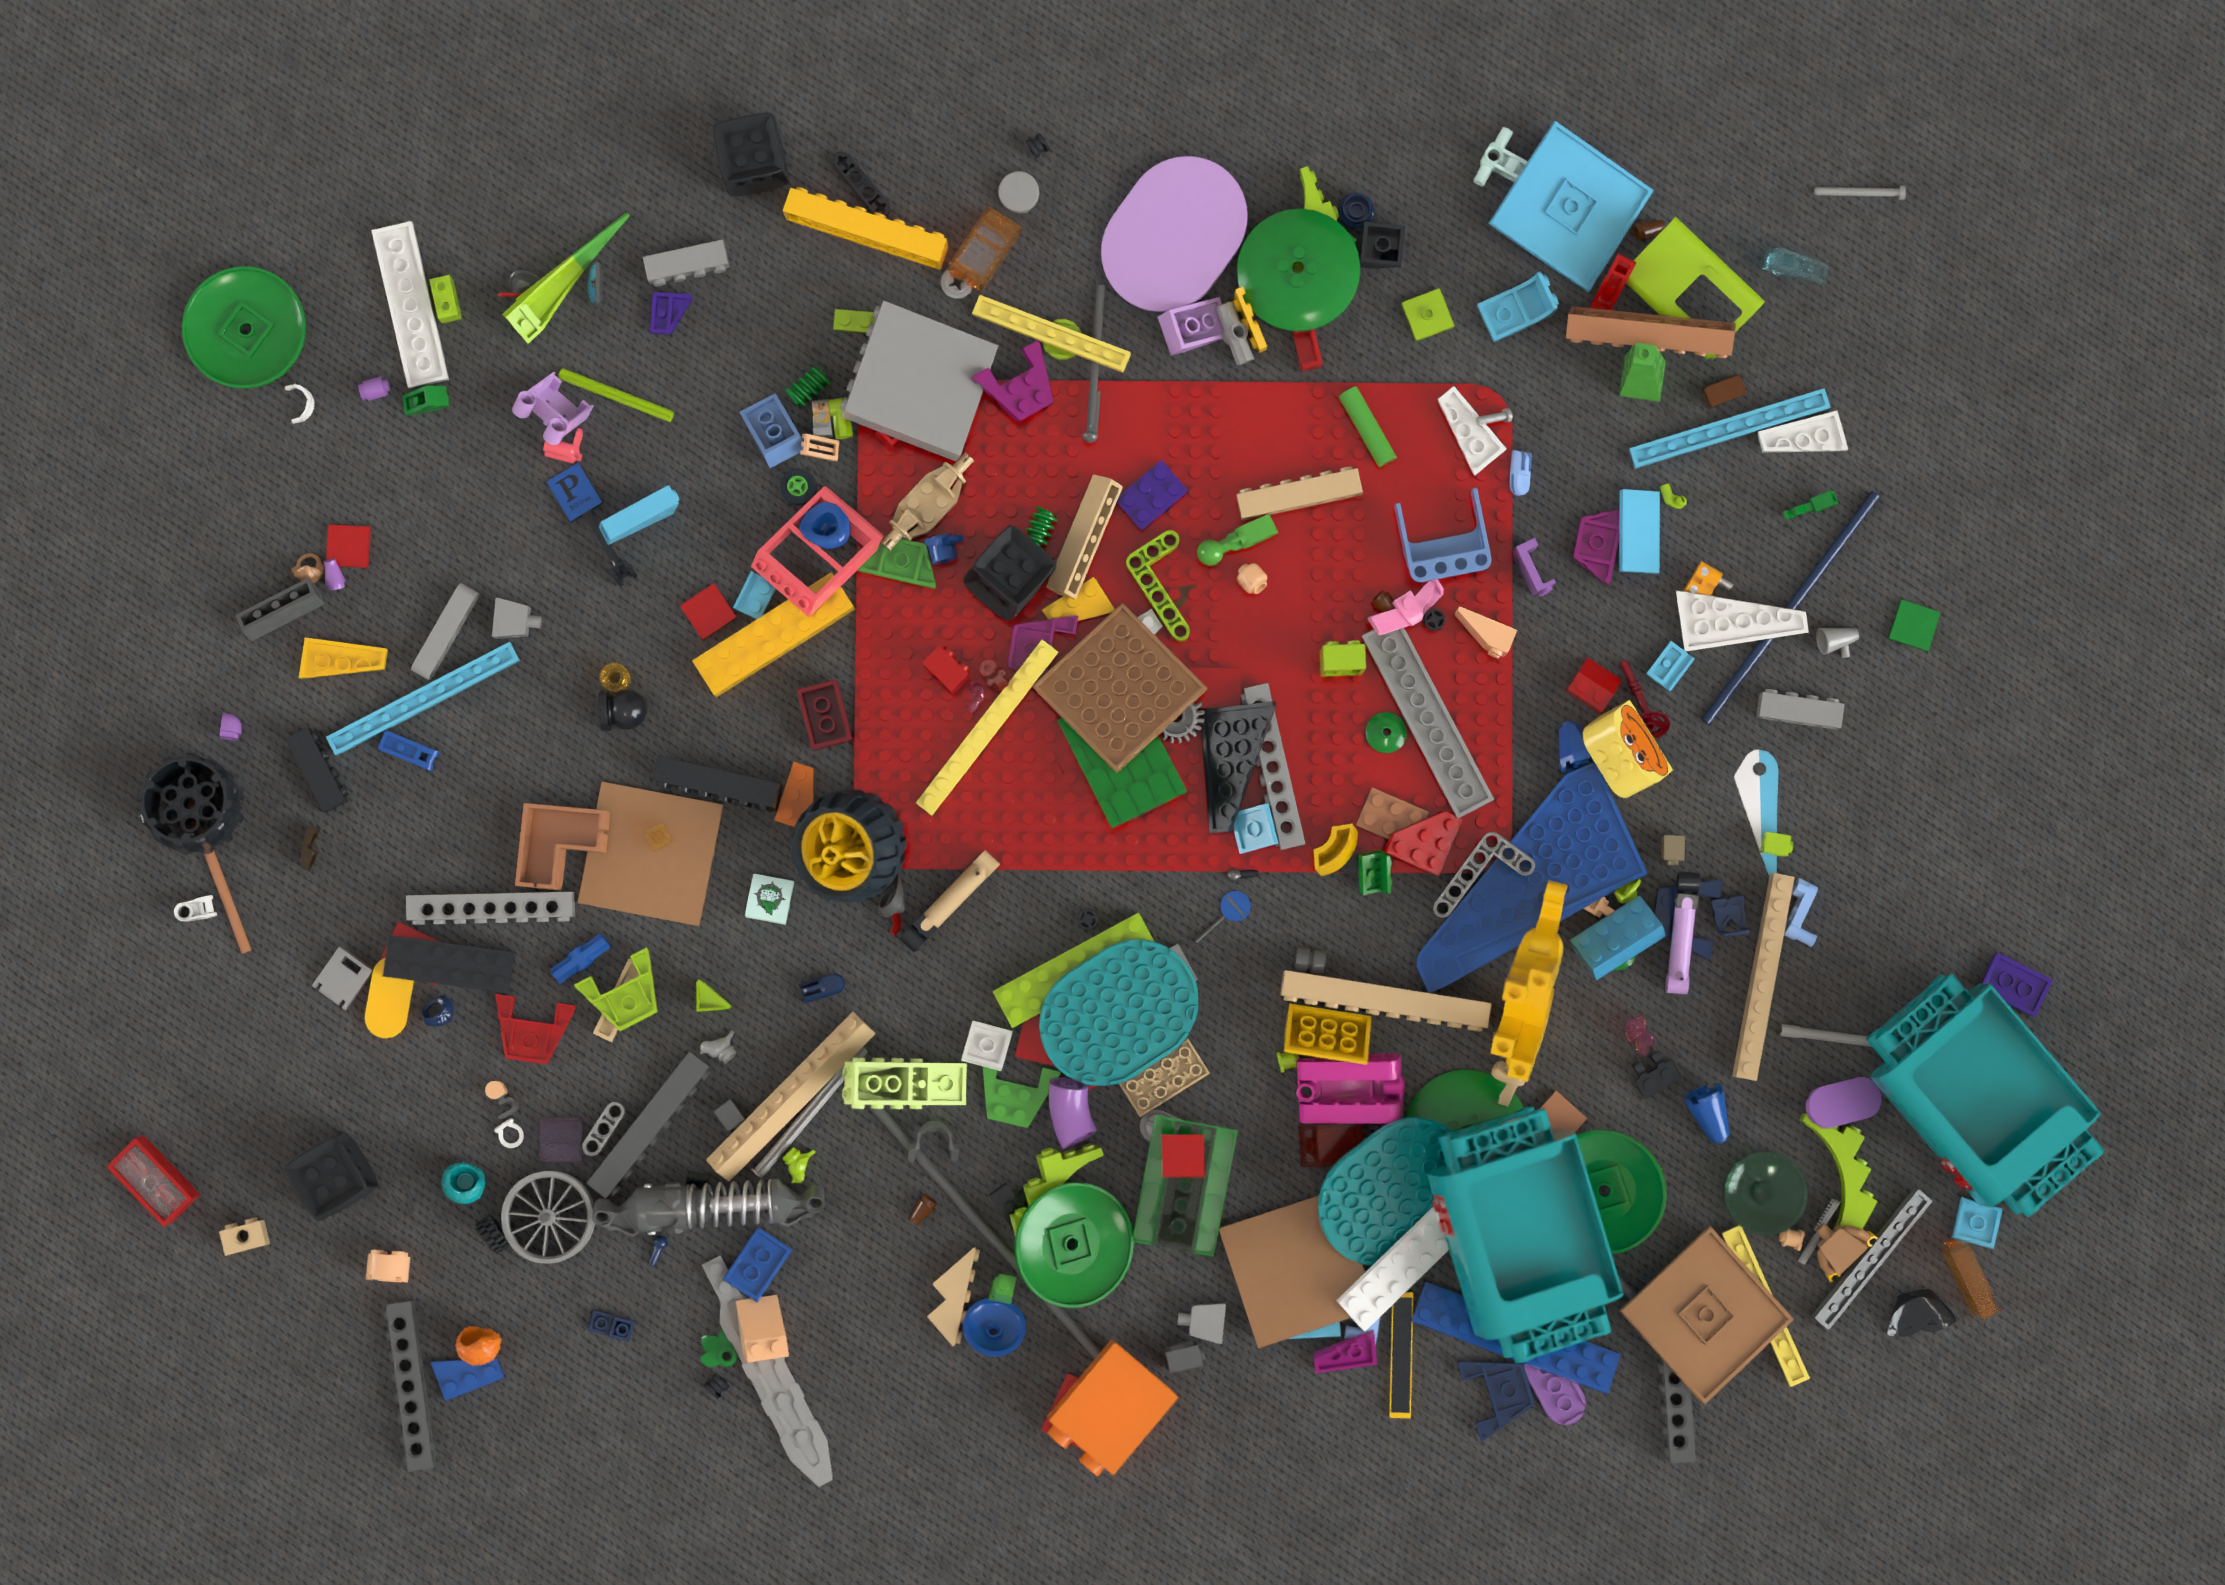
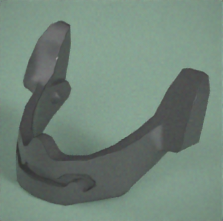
M939 1121L926 1122L918 1130L915 1143L908 1145L909 1162H914L916 1153L920 1150V1138L927 1131L930 1133L938 1131L947 1140L950 1161L956 1162L958 1160L959 1144L953 1143L951 1130Z

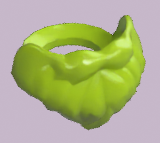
M1638 878L1615 890L1614 894L1617 901L1627 904L1637 897L1636 889L1639 887L1641 880Z

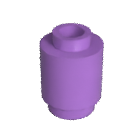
M382 376L365 380L362 384L358 385L362 400L368 399V401L385 397L388 396V391H391L388 379H384Z

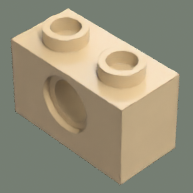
M257 1217L245 1220V1225L238 1226L237 1223L225 1225V1230L219 1231L225 1256L270 1244L265 1221H258ZM242 1230L248 1232L249 1237L247 1241H243L240 1238Z

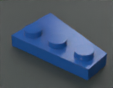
M498 1358L478 1366H472L463 1360L430 1362L445 1401L505 1377Z

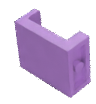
M1534 538L1516 546L1512 554L1532 596L1538 594L1541 597L1550 593L1553 590L1552 586L1556 582L1553 579L1547 583H1542L1529 556V553L1538 546Z

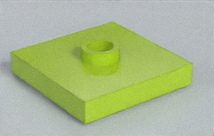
M1440 288L1401 303L1415 341L1454 327Z

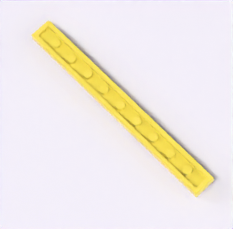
M1040 641L917 800L916 804L933 816L1059 653L1045 641Z

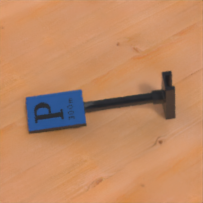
M579 463L548 480L549 487L570 522L572 523L582 516L585 517L611 560L612 567L608 571L619 586L624 585L621 579L629 574L636 578L638 575L626 559L622 560V558L617 556L611 544H607L599 529V524L591 511L603 503Z

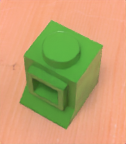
M999 1274L998 1277H995L991 1284L988 1300L1011 1304L1016 1277Z

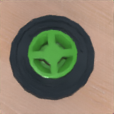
M804 469L788 471L780 482L782 497L793 505L806 504L815 496L817 491L814 477Z

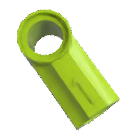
M843 398L829 399L835 439L853 437L851 421L841 417L843 410L840 409Z

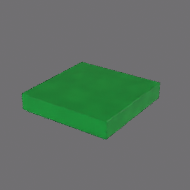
M1900 600L1888 639L1928 652L1941 612Z

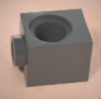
M733 1099L728 1100L713 1111L728 1132L731 1130L735 1131L747 1119Z

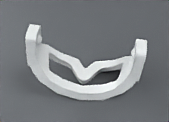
M297 384L285 386V390H301L307 397V403L302 415L299 418L291 419L293 424L306 421L314 410L312 394Z

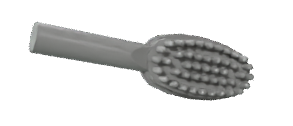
M1831 1199L1829 1203L1832 1206L1828 1204L1830 1209L1826 1207L1828 1211H1824L1826 1214H1822L1824 1217H1820L1822 1219L1819 1220L1821 1224H1829L1841 1201ZM1817 1232L1810 1239L1798 1259L1804 1265L1820 1240V1235Z

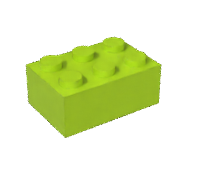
M1337 641L1326 642L1327 644L1321 648L1319 652L1320 677L1362 675L1366 670L1365 644H1360V641H1347L1346 645H1339Z

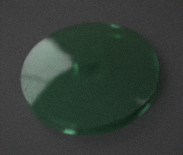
M1760 1151L1742 1157L1731 1167L1724 1182L1723 1198L1730 1217L1740 1227L1755 1234L1774 1235L1786 1231L1800 1219L1807 1204V1184L1801 1170L1789 1158L1778 1153Z

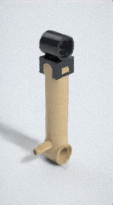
M986 850L983 851L899 939L914 953L1000 863Z

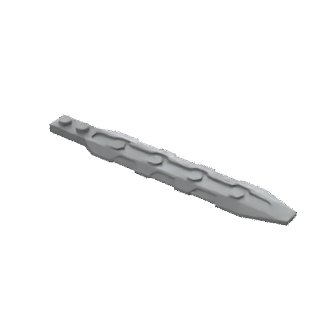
M721 1256L708 1261L702 1267L721 1302L719 1323L727 1339L732 1342L742 1362L745 1374L748 1379H751L762 1401L761 1405L767 1416H770L781 1438L782 1446L790 1461L818 1487L833 1480L828 1441L818 1421L814 1419L808 1408L799 1384L795 1382L784 1361L785 1357L744 1363L736 1301L749 1298L723 1280L728 1269Z

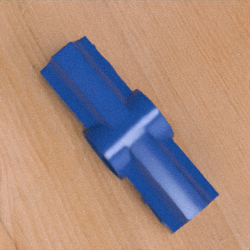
M600 933L585 945H580L571 951L567 958L551 968L550 971L554 978L562 984L577 972H581L593 964L594 960L609 950L611 946Z

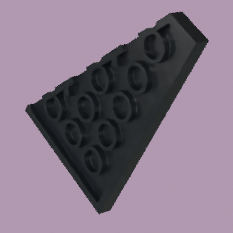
M1276 702L1205 709V713L1200 715L1204 719V722L1201 723L1209 833L1232 832L1273 717Z

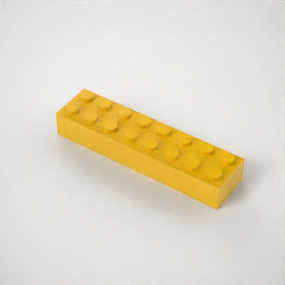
M801 187L796 189L790 188L783 208L786 220L941 270L948 250L947 239L944 238L943 234L934 231L932 234L925 232L924 228L913 225V227L907 226L904 221L899 219L891 221L886 219V216L875 212L873 215L867 213L866 209L855 206V208L848 207L847 203L841 200L833 202L827 200L828 197L819 193L812 195L808 193V190Z
M829 573L808 588L816 594L834 577L833 573ZM842 587L837 589L809 617L788 599L692 661L714 696L718 697L854 611L855 608Z

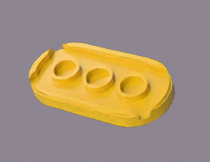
M383 958L373 969L365 1012V1023L369 1031L375 1036L391 1038L398 1035L406 1026L414 981L383 977L385 958Z

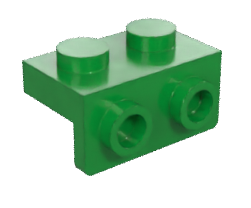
M1380 849L1358 854L1360 894L1367 895L1380 891L1385 894H1391L1392 878L1390 867L1392 866L1390 855Z

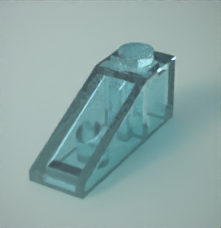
M1784 248L1766 250L1762 270L1779 276L1824 285L1829 264Z

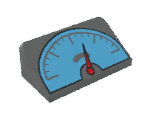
M600 262L587 267L588 307L603 306V267Z

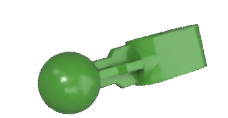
M1267 514L1235 529L1234 532L1227 535L1226 539L1220 542L1212 539L1203 541L1197 549L1198 559L1204 565H1216L1221 561L1223 553L1251 547L1278 534V530L1270 514Z

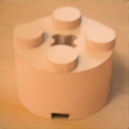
M371 1250V1254H368L366 1280L408 1282L410 1267L408 1253L392 1251V1255H387L388 1252L382 1250Z

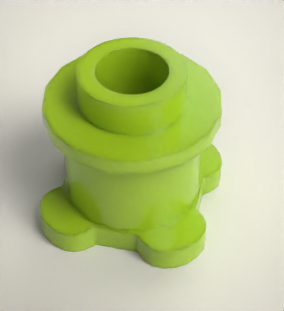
M1276 1052L1281 1073H1284L1286 1069H1297L1298 1054L1289 1052L1280 1054V1052Z

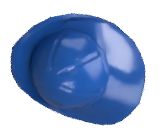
M823 502L814 506L805 514L800 523V532L813 544L833 549L847 542L850 535V522L843 510L836 504Z

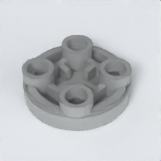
M1021 171L1006 175L998 189L1000 202L1007 210L1014 213L1030 211L1036 205L1039 198V187L1036 180L1030 174Z

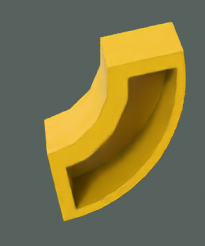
M1353 824L1332 827L1331 836L1323 846L1314 849L1315 870L1321 876L1337 871L1351 858L1358 840V831Z

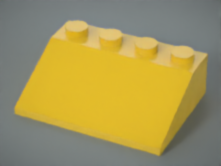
M1289 1003L1284 1035V1052L1367 1065L1372 1016Z

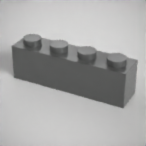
M307 578L235 616L241 631L251 641H254L325 603L319 588L310 578Z

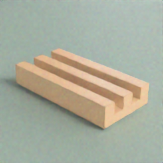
M802 434L804 442H801L803 450L800 451L801 455L838 461L840 441L811 434ZM810 440L834 445V448L811 444ZM809 448L833 453V456L809 451Z

